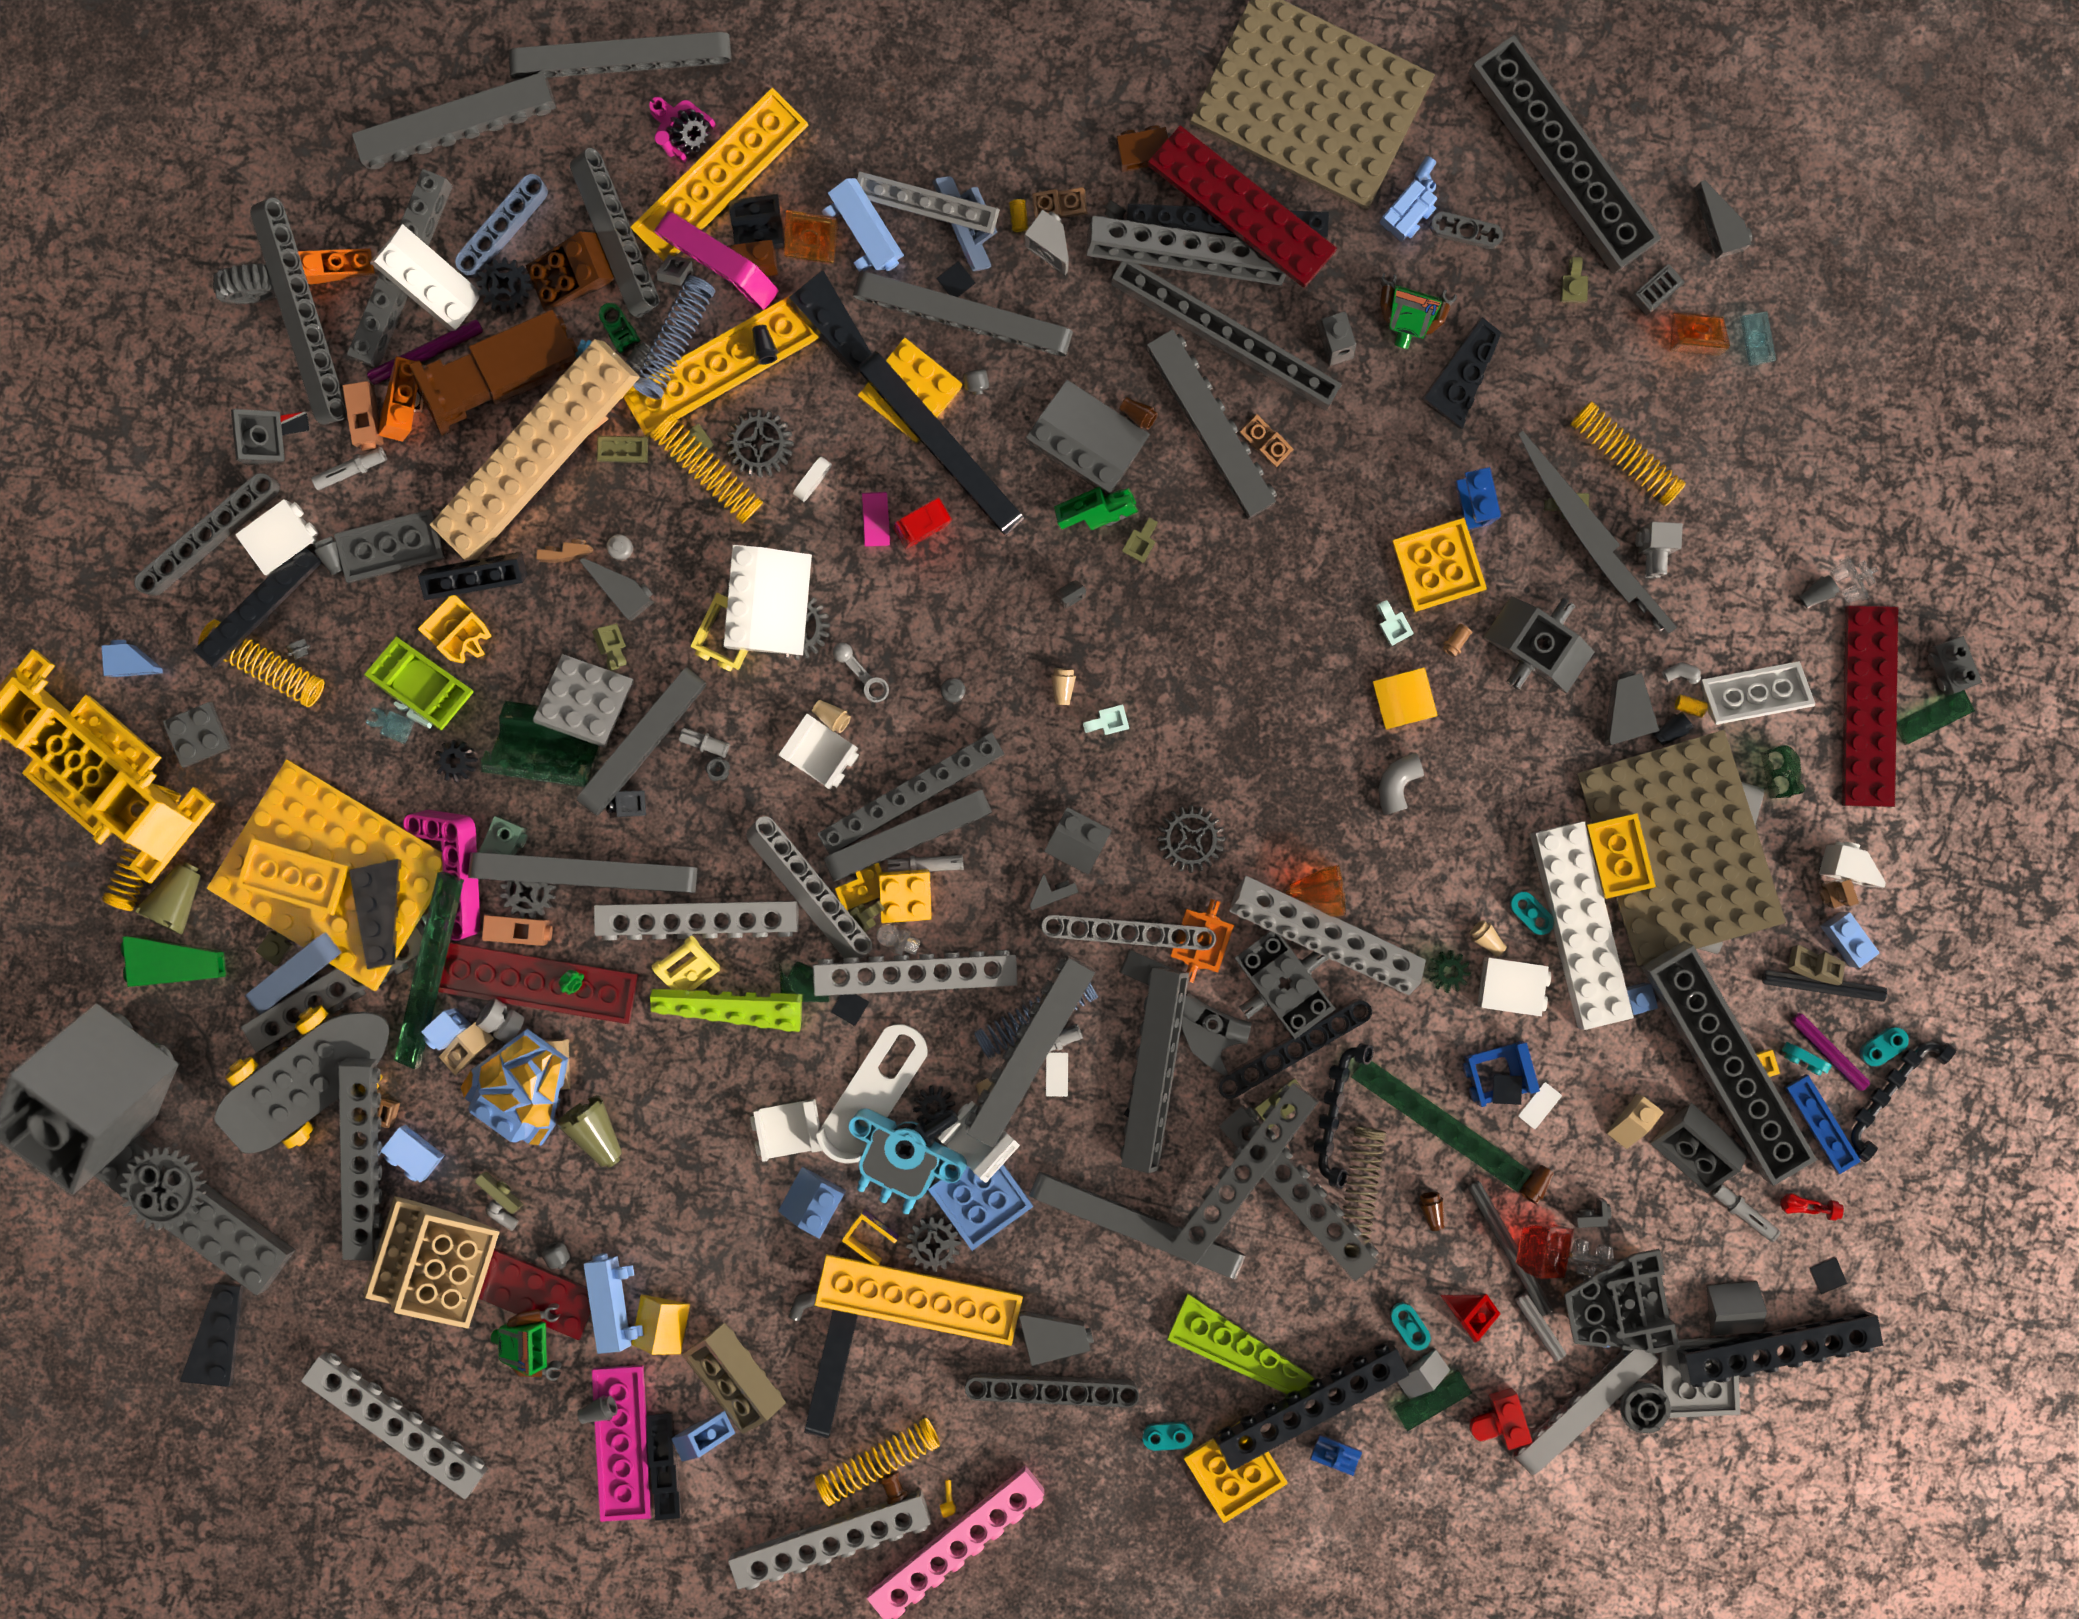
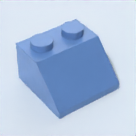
M802 1166L778 1212L798 1228L820 1239L846 1190Z

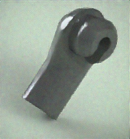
M809 1290L797 1295L788 1317L792 1320L800 1321L804 1309L812 1306L818 1307L814 1305L817 1293Z

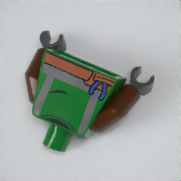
M1383 273L1381 278L1380 307L1383 319L1389 323V329L1398 331L1394 345L1404 349L1409 348L1412 336L1423 339L1426 334H1432L1443 325L1451 308L1450 306L1457 299V295L1454 294L1451 300H1448L1445 297L1447 289L1439 297L1395 285L1397 279L1395 274L1391 282H1387L1384 279L1385 273Z
M552 1303L545 1311L536 1309L521 1312L509 1318L506 1324L492 1332L490 1339L493 1344L498 1345L500 1362L510 1366L518 1376L542 1377V1375H546L551 1381L559 1378L561 1372L553 1370H560L561 1362L551 1361L547 1367L546 1322L541 1321L544 1318L549 1322L556 1321L561 1314L552 1315L549 1310L558 1309L559 1304Z

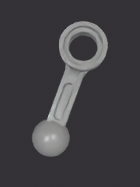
M841 642L835 645L833 648L834 658L838 662H845L864 683L866 698L872 702L885 700L889 694L887 682L879 677H871L852 656L853 650L849 644ZM878 682L883 685L884 692L880 697H873L869 693V687L872 683Z

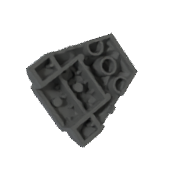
M1660 1249L1632 1254L1564 1293L1574 1344L1605 1348L1613 1346L1630 1351L1631 1349L1645 1350L1646 1353H1659L1679 1349L1675 1324L1669 1317L1662 1281V1275H1665Z

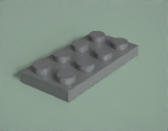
M429 509L334 534L346 583H353L446 559L440 535L430 526L435 519L434 510Z

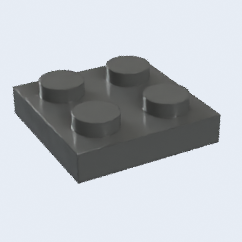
M207 702L163 721L179 763L183 768L231 749L212 702Z

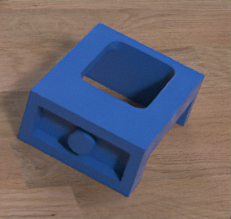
M1488 467L1464 473L1465 479L1456 480L1455 485L1462 516L1465 518L1467 528L1470 530L1491 525L1501 517L1491 469Z
M1518 1041L1464 1056L1466 1063H1463L1462 1067L1466 1078L1470 1077L1472 1087L1469 1088L1473 1103L1477 1102V1105L1480 1107H1485L1487 1103L1493 1102V1090L1484 1093L1482 1091L1476 1064L1500 1057L1506 1058L1511 1076H1522V1094L1540 1092L1527 1042Z

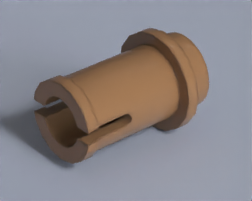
M1458 624L1450 639L1444 641V652L1452 657L1460 654V649L1472 634V631L1465 625Z

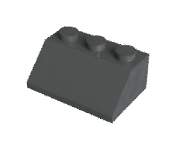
M1692 1103L1677 1112L1651 1142L1653 1147L1706 1193H1709L1739 1173L1748 1155V1152Z

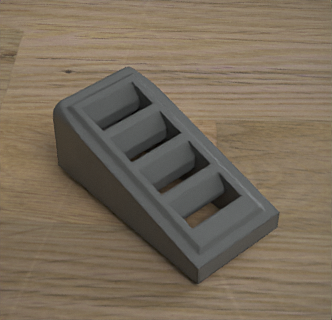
M1668 264L1630 298L1647 316L1685 282ZM1666 272L1676 282L1674 286L1664 277ZM1658 279L1669 289L1667 292L1657 282ZM1651 285L1662 295L1660 298L1650 288ZM1646 291L1652 297L1655 303L1652 304L1650 300L1643 294V292Z
M1075 580L1058 589L1056 596L1063 608H1068L1085 598L1086 589Z

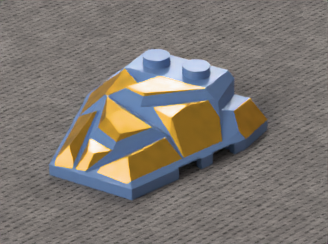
M526 1029L505 1044L500 1050L494 1052L482 1063L471 1069L460 1087L464 1098L470 1102L469 1112L510 1142L516 1143L523 1140L531 1145L542 1146L556 1125L557 1119L554 1117L556 1109L560 1104L558 1096L560 1088L564 1084L568 1058L533 1032Z

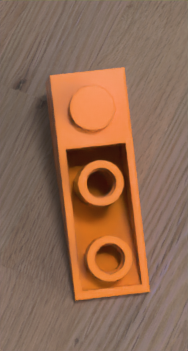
M371 248L298 251L308 284H320L375 273L374 266L370 264L372 261Z
M398 356L395 357L381 412L379 436L403 442L411 432L417 385L410 364L416 361Z

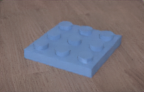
M1004 1164L986 1183L967 1166L957 1182L948 1183L940 1179L928 1188L972 1251L1033 1207L1029 1198Z

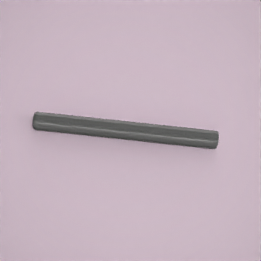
M1475 1181L1468 1186L1471 1195L1534 1305L1542 1316L1548 1315L1553 1311V1308L1481 1182Z

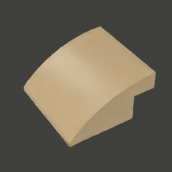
M394 1196L365 1285L364 1296L366 1299L391 1304L393 1312L397 1314L469 1329L497 1242L499 1230L447 1210Z

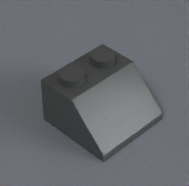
M1067 807L1044 852L1089 874L1112 830Z

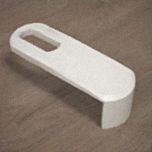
M894 1024L884 1029L828 1118L817 1132V1140L821 1149L831 1159L841 1163L860 1161L867 1143L850 1133L849 1122L859 1110L864 1108L888 1117L928 1055V1048L924 1037L915 1028L904 1024ZM905 1034L910 1036L916 1046L895 1078L884 1076L878 1066L898 1035ZM858 1119L860 1125L867 1127L864 1120Z

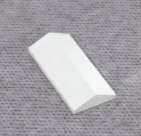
M1800 661L1701 680L1704 701L1708 703L1707 712L1715 725L1815 706V701Z

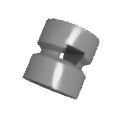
M492 998L479 1014L476 1026L487 1033L493 1032V1036L496 1039L507 1044L514 1039L521 1029L524 1016L513 1009L507 1011L505 1004Z

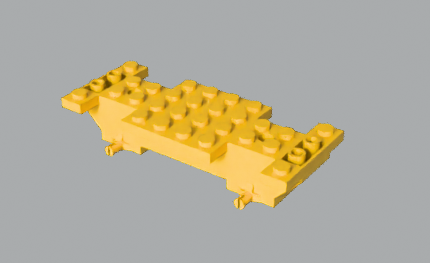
M32 649L17 668H13L0 684V741L2 738L8 740L12 745L22 749L33 759L22 774L94 835L92 839L102 845L108 835L113 833L125 843H130L140 849L141 852L129 867L146 882L152 883L214 807L215 803L198 788L193 787L180 804H176L152 783L157 775L151 770L162 757L91 696L85 694L72 712L66 709L43 689L48 683L45 678L55 665L39 651ZM145 806V810L141 814V809Z

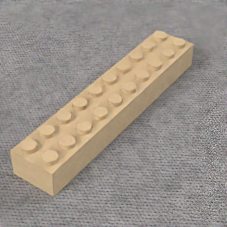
M594 339L432 521L430 526L464 560H476L636 383L640 376L604 341Z

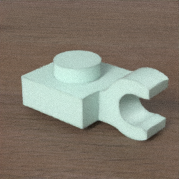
M1387 600L1376 605L1377 610L1385 620L1378 625L1390 646L1414 634L1403 613L1400 612L1395 615Z
M1123 704L1098 711L1099 719L1083 723L1085 733L1103 728L1104 736L1129 729Z

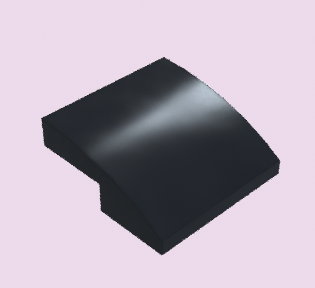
M778 194L735 199L729 202L734 245L772 240L775 249L785 248Z

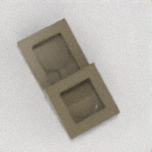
M1799 944L1792 947L1788 969L1817 981L1833 985L1842 984L1845 968L1844 961L1826 952L1818 955Z

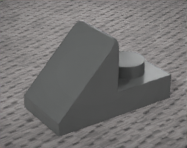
M1043 873L1030 904L1031 910L1078 893L1076 884H1070L1069 880L1054 885L1056 890L1051 892Z

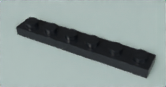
M305 547L277 567L193 650L194 653L211 668L215 669L321 564V560Z

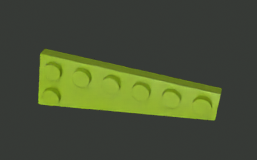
M652 989L650 995L651 1012L662 1015L670 1014L685 1018L729 1022L736 1025L744 1024L759 1028L781 1029L787 1032H800L801 994L771 993L770 997H757V994L753 992H746V996H733L732 992L722 991L719 995H711L707 991Z
M1186 1294L1167 1336L1168 1341L1285 1394L1295 1390L1299 1391L1307 1387V1384L1315 1379L1312 1375L1191 1294Z

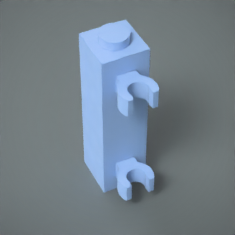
M845 179L828 192L834 203L821 212L826 220L830 218L833 220L841 214L866 253V255L854 262L858 271H865L872 265L876 270H892L899 264L897 260L904 256L857 179Z
M607 1253L592 1256L593 1260L584 1263L597 1354L620 1352L631 1346V1340L637 1339V1336L644 1335L642 1325L628 1326L621 1279H627L628 1276H634L633 1265L619 1267L618 1256L608 1257Z

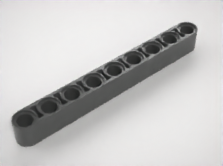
M725 32L519 47L508 51L510 77L518 80L541 72L544 73L546 78L717 65L726 64L731 61L730 35Z
M269 198L254 204L251 207L250 214L314 418L318 423L327 425L341 421L347 415L346 404L286 211L280 200Z
M865 271L859 272L853 292V297L863 302L1057 356H1067L1073 334L1072 330L1063 326Z
M470 852L468 878L696 893L698 868Z
M1038 1172L1029 1194L1030 1197L1187 1260L1171 1247L1175 1241L1171 1237L1179 1227L1046 1173ZM1192 1233V1236H1193L1195 1239H1199V1240H1200V1239L1203 1238V1237L1200 1236V1235H1197V1234H1195V1233ZM1214 1241L1197 1265L1226 1277L1237 1279L1246 1255Z

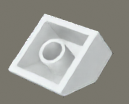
M1845 841L1844 843L1836 842V845H1826L1819 874L1835 879H1851L1852 883L1865 887L1885 888L1886 882L1868 851L1860 850L1859 844Z

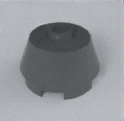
M1639 1383L1625 1392L1621 1400L1620 1412L1623 1421L1630 1429L1639 1433H1654L1659 1431L1670 1418L1671 1406L1667 1394L1659 1386L1651 1383Z

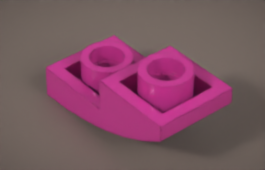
M887 492L861 493L865 547L890 545Z

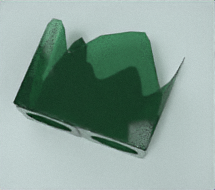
M1782 745L1760 752L1770 799L1790 798L1796 794L1804 793L1805 786L1800 781L1801 760L1791 747ZM1771 752H1779L1783 756L1784 763L1781 768L1774 769L1772 762L1769 760ZM1778 776L1785 777L1789 782V788L1783 794H1778L1779 788L1774 781V778Z
M797 961L787 977L782 972L781 963H779L781 994H801L802 1002L831 1001V995H814L812 967Z

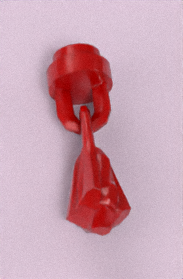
M1790 1193L1786 1194L1780 1201L1781 1208L1786 1214H1819L1821 1212L1826 1214L1828 1220L1836 1221L1837 1219H1842L1844 1213L1843 1204H1839L1835 1200H1829L1827 1205H1822L1818 1201L1804 1199ZM1808 1204L1814 1205L1813 1208L1815 1210L1807 1209Z

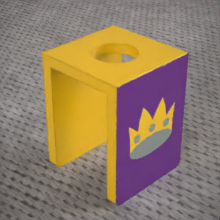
M864 1209L844 1235L842 1241L873 1265H879L881 1258L852 1237V1232L863 1219L893 1243H896L899 1235Z

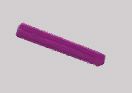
M1798 1013L1792 1018L1791 1023L1857 1090L1863 1091L1870 1085V1081L1803 1014Z

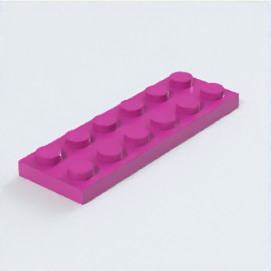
M644 1365L593 1368V1401L603 1395L606 1397L612 1396L617 1405V1415L613 1416L611 1420L595 1422L600 1522L651 1519L652 1505L648 1463Z

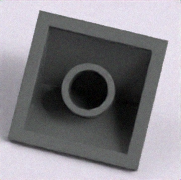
M231 410L237 461L247 466L285 461L279 411Z
M1757 1281L1706 1285L1711 1336L1762 1332L1767 1309Z

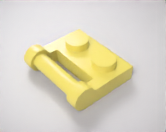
M689 936L682 946L662 961L658 960L652 964L655 974L671 990L693 991L720 971V965L699 945L693 936ZM689 952L694 954L692 958L672 973L667 970Z

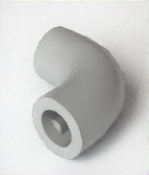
M1417 753L1404 756L1391 763L1383 773L1378 791L1384 816L1408 808L1403 792L1404 787L1411 780L1424 776Z

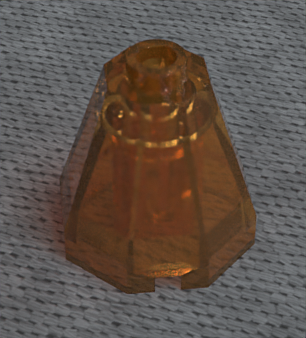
M1340 865L1323 868L1291 883L1290 889L1286 890V895L1304 902L1329 916L1346 915V899L1342 888L1344 884Z

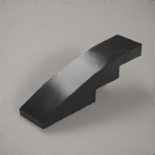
M672 1413L647 1415L649 1468H651L655 1521L682 1518L677 1450L671 1439L675 1436Z

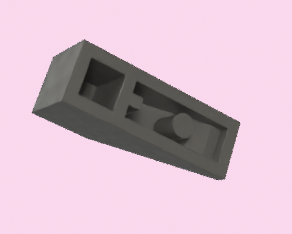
M1706 180L1701 181L1694 188L1715 258L1719 259L1745 251L1752 245L1750 228L1746 227L1745 221Z
M585 558L580 560L582 565L628 620H634L654 603L650 598L653 593L645 583L640 585L635 580Z

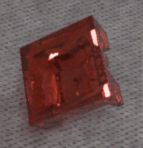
M1534 1225L1522 1228L1521 1238L1518 1242L1519 1249L1516 1264L1527 1274L1538 1278H1565L1574 1228L1559 1225Z

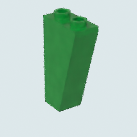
M142 936L123 937L121 954L125 958L123 978L127 982V987L226 977L223 951Z

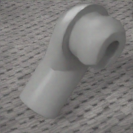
M1684 662L1662 671L1666 682L1680 676L1687 678L1690 684H1696L1701 680L1699 668Z
M491 1200L489 1205L486 1206V1214L497 1223L513 1231L519 1220L501 1210L503 1207L497 1201Z

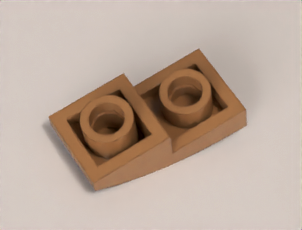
M1083 187L1064 191L1054 189L1032 193L1035 219L1042 210L1047 213L1051 211L1060 218L1088 214L1085 189Z
M1254 414L1238 431L1258 453L1275 467H1278L1294 450L1258 414Z
M571 539V543L563 542L562 552H560L559 547L545 546V550L537 549L536 559L547 563L567 562L593 553V548L586 545L585 540Z
M1838 879L1821 883L1822 889L1819 890L1823 903L1828 904V907L1836 908L1842 905L1853 906L1859 904L1851 879Z

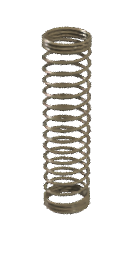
M1355 1127L1354 1136L1368 1138L1381 1143L1352 1142L1353 1144L1377 1149L1380 1152L1351 1150L1352 1152L1376 1157L1379 1160L1350 1158L1351 1160L1368 1163L1378 1168L1349 1166V1168L1367 1171L1377 1176L1348 1174V1176L1366 1179L1376 1184L1346 1182L1350 1185L1361 1186L1375 1191L1359 1192L1345 1190L1348 1193L1360 1194L1374 1199L1357 1200L1344 1198L1347 1201L1359 1202L1373 1207L1356 1208L1343 1206L1345 1209L1358 1210L1371 1215H1343L1344 1217L1356 1218L1370 1223L1355 1224L1357 1227L1369 1231L1362 1232L1360 1235L1368 1239L1363 1240L1367 1243L1370 1241V1238L1365 1235L1371 1234L1372 1231L1366 1227L1373 1225L1368 1219L1374 1217L1369 1211L1375 1209V1206L1370 1203L1377 1200L1371 1195L1378 1193L1371 1186L1379 1185L1376 1180L1371 1178L1380 1177L1379 1173L1372 1170H1380L1382 1168L1373 1162H1381L1383 1160L1380 1156L1374 1154L1384 1153L1381 1148L1376 1146L1385 1145V1142L1382 1140L1386 1139L1387 1133L1372 1128ZM1346 1244L1345 1250L1348 1255L1356 1256L1359 1254L1358 1246Z

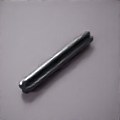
M1764 970L1762 974V983L1765 985L1884 1002L1888 996L1887 988L1847 981H1842L1841 985H1833L1799 974Z

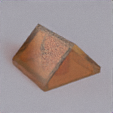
M786 210L784 257L834 264L839 232L837 218Z
M1673 313L1669 352L1720 356L1729 349L1730 342L1723 317Z

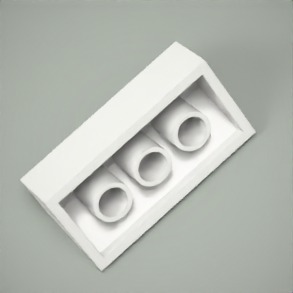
M401 224L370 262L371 265L449 331H454L460 326L480 297L478 295L480 290L403 224Z

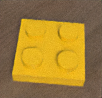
M929 869L878 873L880 903L885 908L880 912L881 923L931 920Z

